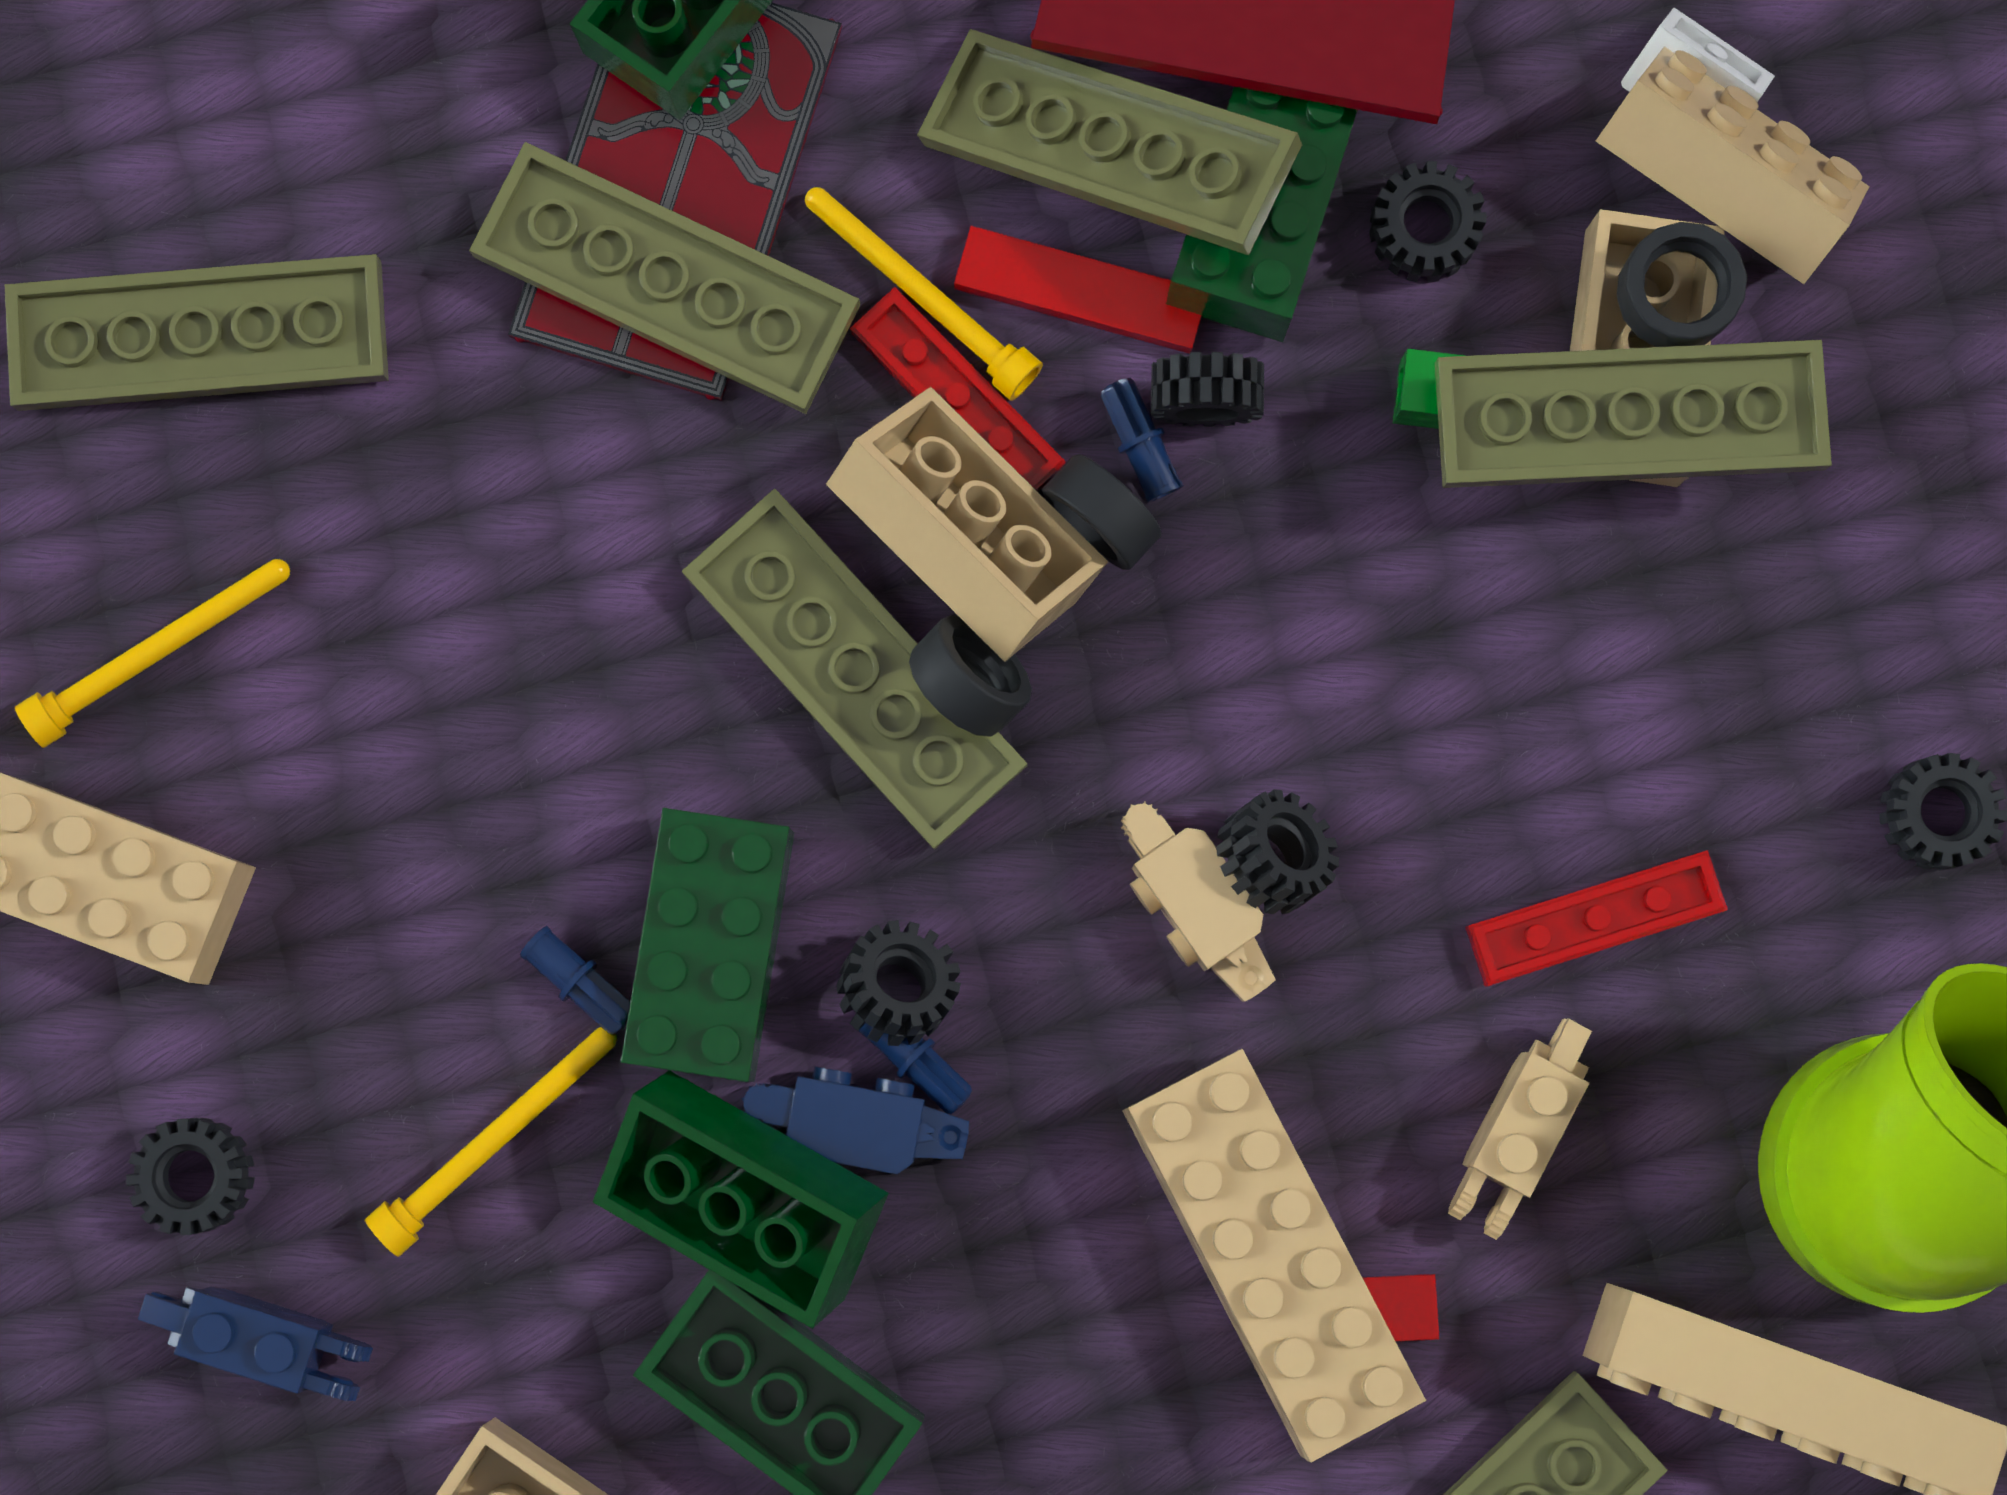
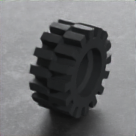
M1426 161L1423 169H1418L1416 163L1406 166L1401 175L1396 172L1388 179L1386 186L1381 189L1372 209L1369 222H1372L1369 236L1370 242L1376 241L1377 243L1375 254L1380 261L1387 258L1391 262L1388 270L1395 275L1398 274L1400 269L1408 272L1406 280L1417 282L1420 276H1427L1428 283L1437 282L1441 275L1445 273L1449 278L1458 272L1463 263L1466 265L1484 234L1482 229L1486 224V212H1481V207L1485 202L1481 192L1473 194L1471 189L1475 182L1468 175L1462 181L1455 176L1458 168L1450 164L1447 165L1445 171L1437 170L1438 161ZM1421 201H1431L1440 205L1447 212L1450 219L1449 234L1443 240L1432 244L1421 243L1412 238L1404 225L1405 211L1411 205Z
M1190 352V356L1174 354L1170 355V358L1162 357L1157 359V362L1152 363L1151 416H1154V419L1158 421L1165 420V423L1169 424L1183 422V426H1194L1195 424H1204V427H1215V424L1233 426L1235 422L1246 424L1252 422V420H1259L1264 415V363L1257 361V358H1243L1242 354L1236 353L1223 356V352H1212L1211 355H1202L1201 352Z
M1947 753L1942 756L1936 754L1904 766L1902 772L1894 774L1888 783L1892 787L1890 790L1882 793L1880 803L1887 804L1886 812L1880 813L1879 819L1880 825L1887 823L1891 832L1884 835L1888 844L1897 843L1901 849L1896 854L1905 861L1910 859L1916 860L1915 866L1924 869L1933 867L1937 868V870L1951 869L1974 863L1973 860L1985 857L1992 851L1989 847L1990 844L1999 842L2004 834V831L1997 829L1999 823L2007 821V810H1999L1998 801L2006 799L2003 788L1994 790L1991 782L1996 780L1997 777L1991 770L1985 772L1978 770L1977 768L1981 762L1972 757L1961 760L1960 754ZM1934 788H1945L1954 792L1964 805L1965 819L1963 825L1951 836H1941L1933 833L1922 820V801L1926 794Z
M1273 789L1268 794L1266 791L1259 794L1224 821L1225 825L1219 829L1217 838L1223 840V842L1216 846L1217 857L1228 858V861L1220 866L1224 877L1234 874L1237 882L1231 887L1237 895L1246 890L1250 893L1246 903L1254 908L1264 903V913L1274 915L1280 910L1283 915L1299 908L1333 883L1336 874L1332 871L1339 867V857L1329 854L1337 849L1338 846L1335 838H1325L1323 832L1330 828L1326 820L1322 819L1317 823L1312 817L1317 809L1310 803L1301 808L1299 807L1300 796L1291 792L1284 797L1283 791ZM1269 840H1271L1280 849V851L1285 857L1287 865L1284 864L1276 856V854L1270 846Z
M899 920L888 921L883 930L877 924L870 928L864 937L861 936L843 963L839 972L842 976L837 982V994H845L839 1005L843 1014L852 1010L856 1012L850 1024L857 1031L865 1023L872 1027L867 1037L868 1039L878 1042L883 1033L889 1034L888 1046H899L905 1037H907L909 1045L918 1043L925 1034L929 1037L938 1028L954 1005V1000L959 994L961 983L954 982L961 973L958 962L947 964V961L954 952L948 944L938 950L933 944L939 935L931 929L925 938L917 935L920 926L918 923L909 921L903 932H900ZM887 964L897 965L908 970L920 984V997L912 1002H901L891 998L877 983V970Z
M186 1118L162 1123L156 1126L157 1131L155 1133L145 1134L138 1142L143 1146L140 1152H132L128 1162L135 1165L134 1174H126L127 1186L134 1185L136 1195L129 1197L133 1207L141 1206L145 1211L140 1217L148 1224L157 1223L160 1225L159 1230L168 1234L180 1233V1235H193L215 1230L216 1227L225 1225L235 1218L234 1212L243 1209L249 1199L244 1197L247 1189H253L255 1177H248V1167L254 1166L252 1155L245 1156L242 1148L247 1146L241 1136H233L230 1133L233 1128L224 1123L212 1122L213 1119ZM189 1150L197 1151L206 1156L214 1170V1181L211 1189L204 1197L197 1201H187L178 1197L171 1189L168 1180L169 1168L174 1159L181 1153Z

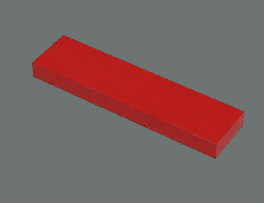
M970 226L954 282L955 290L1188 354L1192 352L1202 316L1166 304L1171 280Z
M896 287L888 292L850 328L851 334L913 398L929 387L934 389L1037 492L1066 464V461Z
M1708 850L1484 920L1465 928L1484 986L1486 987L1727 911L1728 908Z

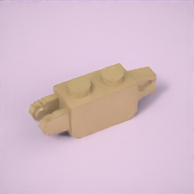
M1145 801L1143 804H1131L1126 816H1123V820H1121L1123 823L1121 829L1125 831L1124 836L1127 835L1129 837L1128 842L1141 859L1132 867V870L1138 877V879L1130 883L1134 893L1151 915L1158 910L1162 911L1174 928V931L1166 937L1187 967L1197 961L1203 971L1211 968L1242 1002L1253 998L1276 980L1255 939V936L1261 932L1263 913L1258 907L1254 908L1246 903L1249 897V893L1246 890L1237 895L1231 886L1237 882L1234 874L1224 877L1220 866L1225 864L1226 861L1223 857H1217L1216 847L1205 831L1185 828L1175 835L1163 816L1157 815L1158 809H1153L1152 804L1147 805Z
M1564 1018L1548 1045L1535 1040L1529 1052L1520 1053L1509 1070L1465 1155L1462 1165L1468 1167L1451 1201L1448 1214L1459 1220L1466 1216L1472 1210L1477 1200V1195L1485 1179L1488 1178L1504 1188L1485 1219L1484 1234L1495 1240L1502 1235L1522 1197H1531L1589 1085V1082L1584 1080L1589 1067L1578 1062V1059L1592 1032L1591 1030L1569 1018Z

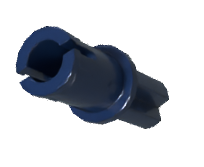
M1124 378L1106 386L1101 392V397L1122 442V445L1118 447V451L1120 454H1127L1145 494L1147 503L1165 497L1184 487L1161 440V436L1165 432L1163 428H1155L1135 381L1131 378Z
M548 926L539 930L525 945L520 953V957L531 963L561 991L558 997L565 1002L571 999L609 1034L614 1035L627 1025L630 1001L595 971L598 964L594 960L586 963L553 934Z
M865 1023L859 1029V1032L867 1038L872 1027ZM883 1033L878 1042L868 1039L899 1069L896 1075L900 1079L907 1075L945 1113H954L970 1097L972 1092L971 1086L932 1049L936 1043L931 1038L926 1041L922 1038L920 1042L909 1045L907 1037H905L899 1046H888L889 1034Z

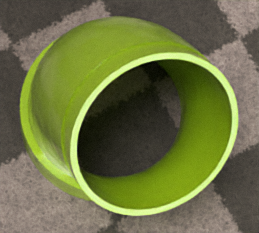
M1979 963L1956 966L1946 970L1931 983L1921 999L1914 1004L1890 1033L1852 1038L1824 1050L1805 1063L1790 1078L1774 1101L1764 1125L1758 1155L1759 1184L1764 1208L1772 1228L1789 1255L1804 1271L1830 1290L1849 1299L1884 1309L1924 1313L1959 1307L1975 1301L1996 1287L2007 1283V1128L1979 1105L1960 1083L1948 1065L1949 1063L1964 1070L1985 1085L1998 1100L2007 1116V967Z

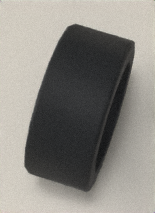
M1677 222L1657 228L1634 248L1619 273L1617 300L1623 320L1638 338L1655 347L1706 345L1720 334L1737 315L1745 300L1747 274L1740 253L1725 235L1704 224ZM1673 251L1690 253L1703 260L1715 274L1718 284L1717 301L1712 310L1700 320L1689 323L1674 322L1659 314L1647 300L1644 290L1645 274L1651 263L1661 255Z
M1081 454L1073 455L1042 489L1045 500L1108 562L1122 570L1131 569L1162 535L1159 524L1143 503L1105 468Z
M950 615L941 619L912 650L909 664L913 678L923 695L940 714L957 727L974 735L988 737L995 735L1030 702L1032 687L1028 674L1017 656L1014 654L1004 662L959 616Z

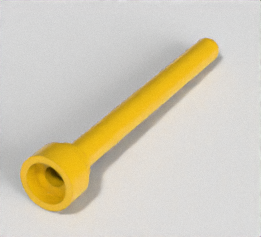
M814 187L806 193V206L989 365L987 373L993 377L992 385L1005 397L1013 401L1029 387L1043 367V363L1025 347L1017 349L1012 344L1002 345L824 189Z
M281 559L269 561L58 695L53 691L44 696L38 692L15 706L19 719L32 738L42 748L47 747L66 735L65 727L73 723L72 715L285 582L290 575L289 565Z
M602 1027L597 1028L405 1201L399 1197L391 1205L384 1201L365 1218L367 1226L378 1240L395 1256L400 1257L419 1240L416 1233L424 1226L422 1219L613 1049L617 1042L616 1034H609Z

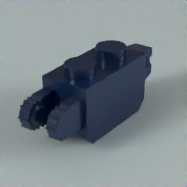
M814 1066L812 1079L797 1076L795 1088L779 1085L769 1086L768 1083H763V1085L756 1083L753 1087L749 1086L745 1097L741 1098L744 1102L745 1113L759 1121L763 1120V1123L788 1127L786 1136L839 1164L898 1174L913 1164L915 1158L963 1159L967 1145L970 1121L925 1106L926 1100L913 1098L915 1086L913 1084L877 1078L875 1090L850 1086L852 1073Z
M186 1287L182 1299L160 1292L147 1293L138 1316L140 1321L171 1331L167 1344L176 1347L174 1355L296 1394L308 1389L340 1400L356 1401L360 1390L358 1384L353 1383L349 1378L318 1371L324 1351L352 1362H369L373 1350L371 1345L331 1332L333 1325L322 1319L217 1287L204 1289Z

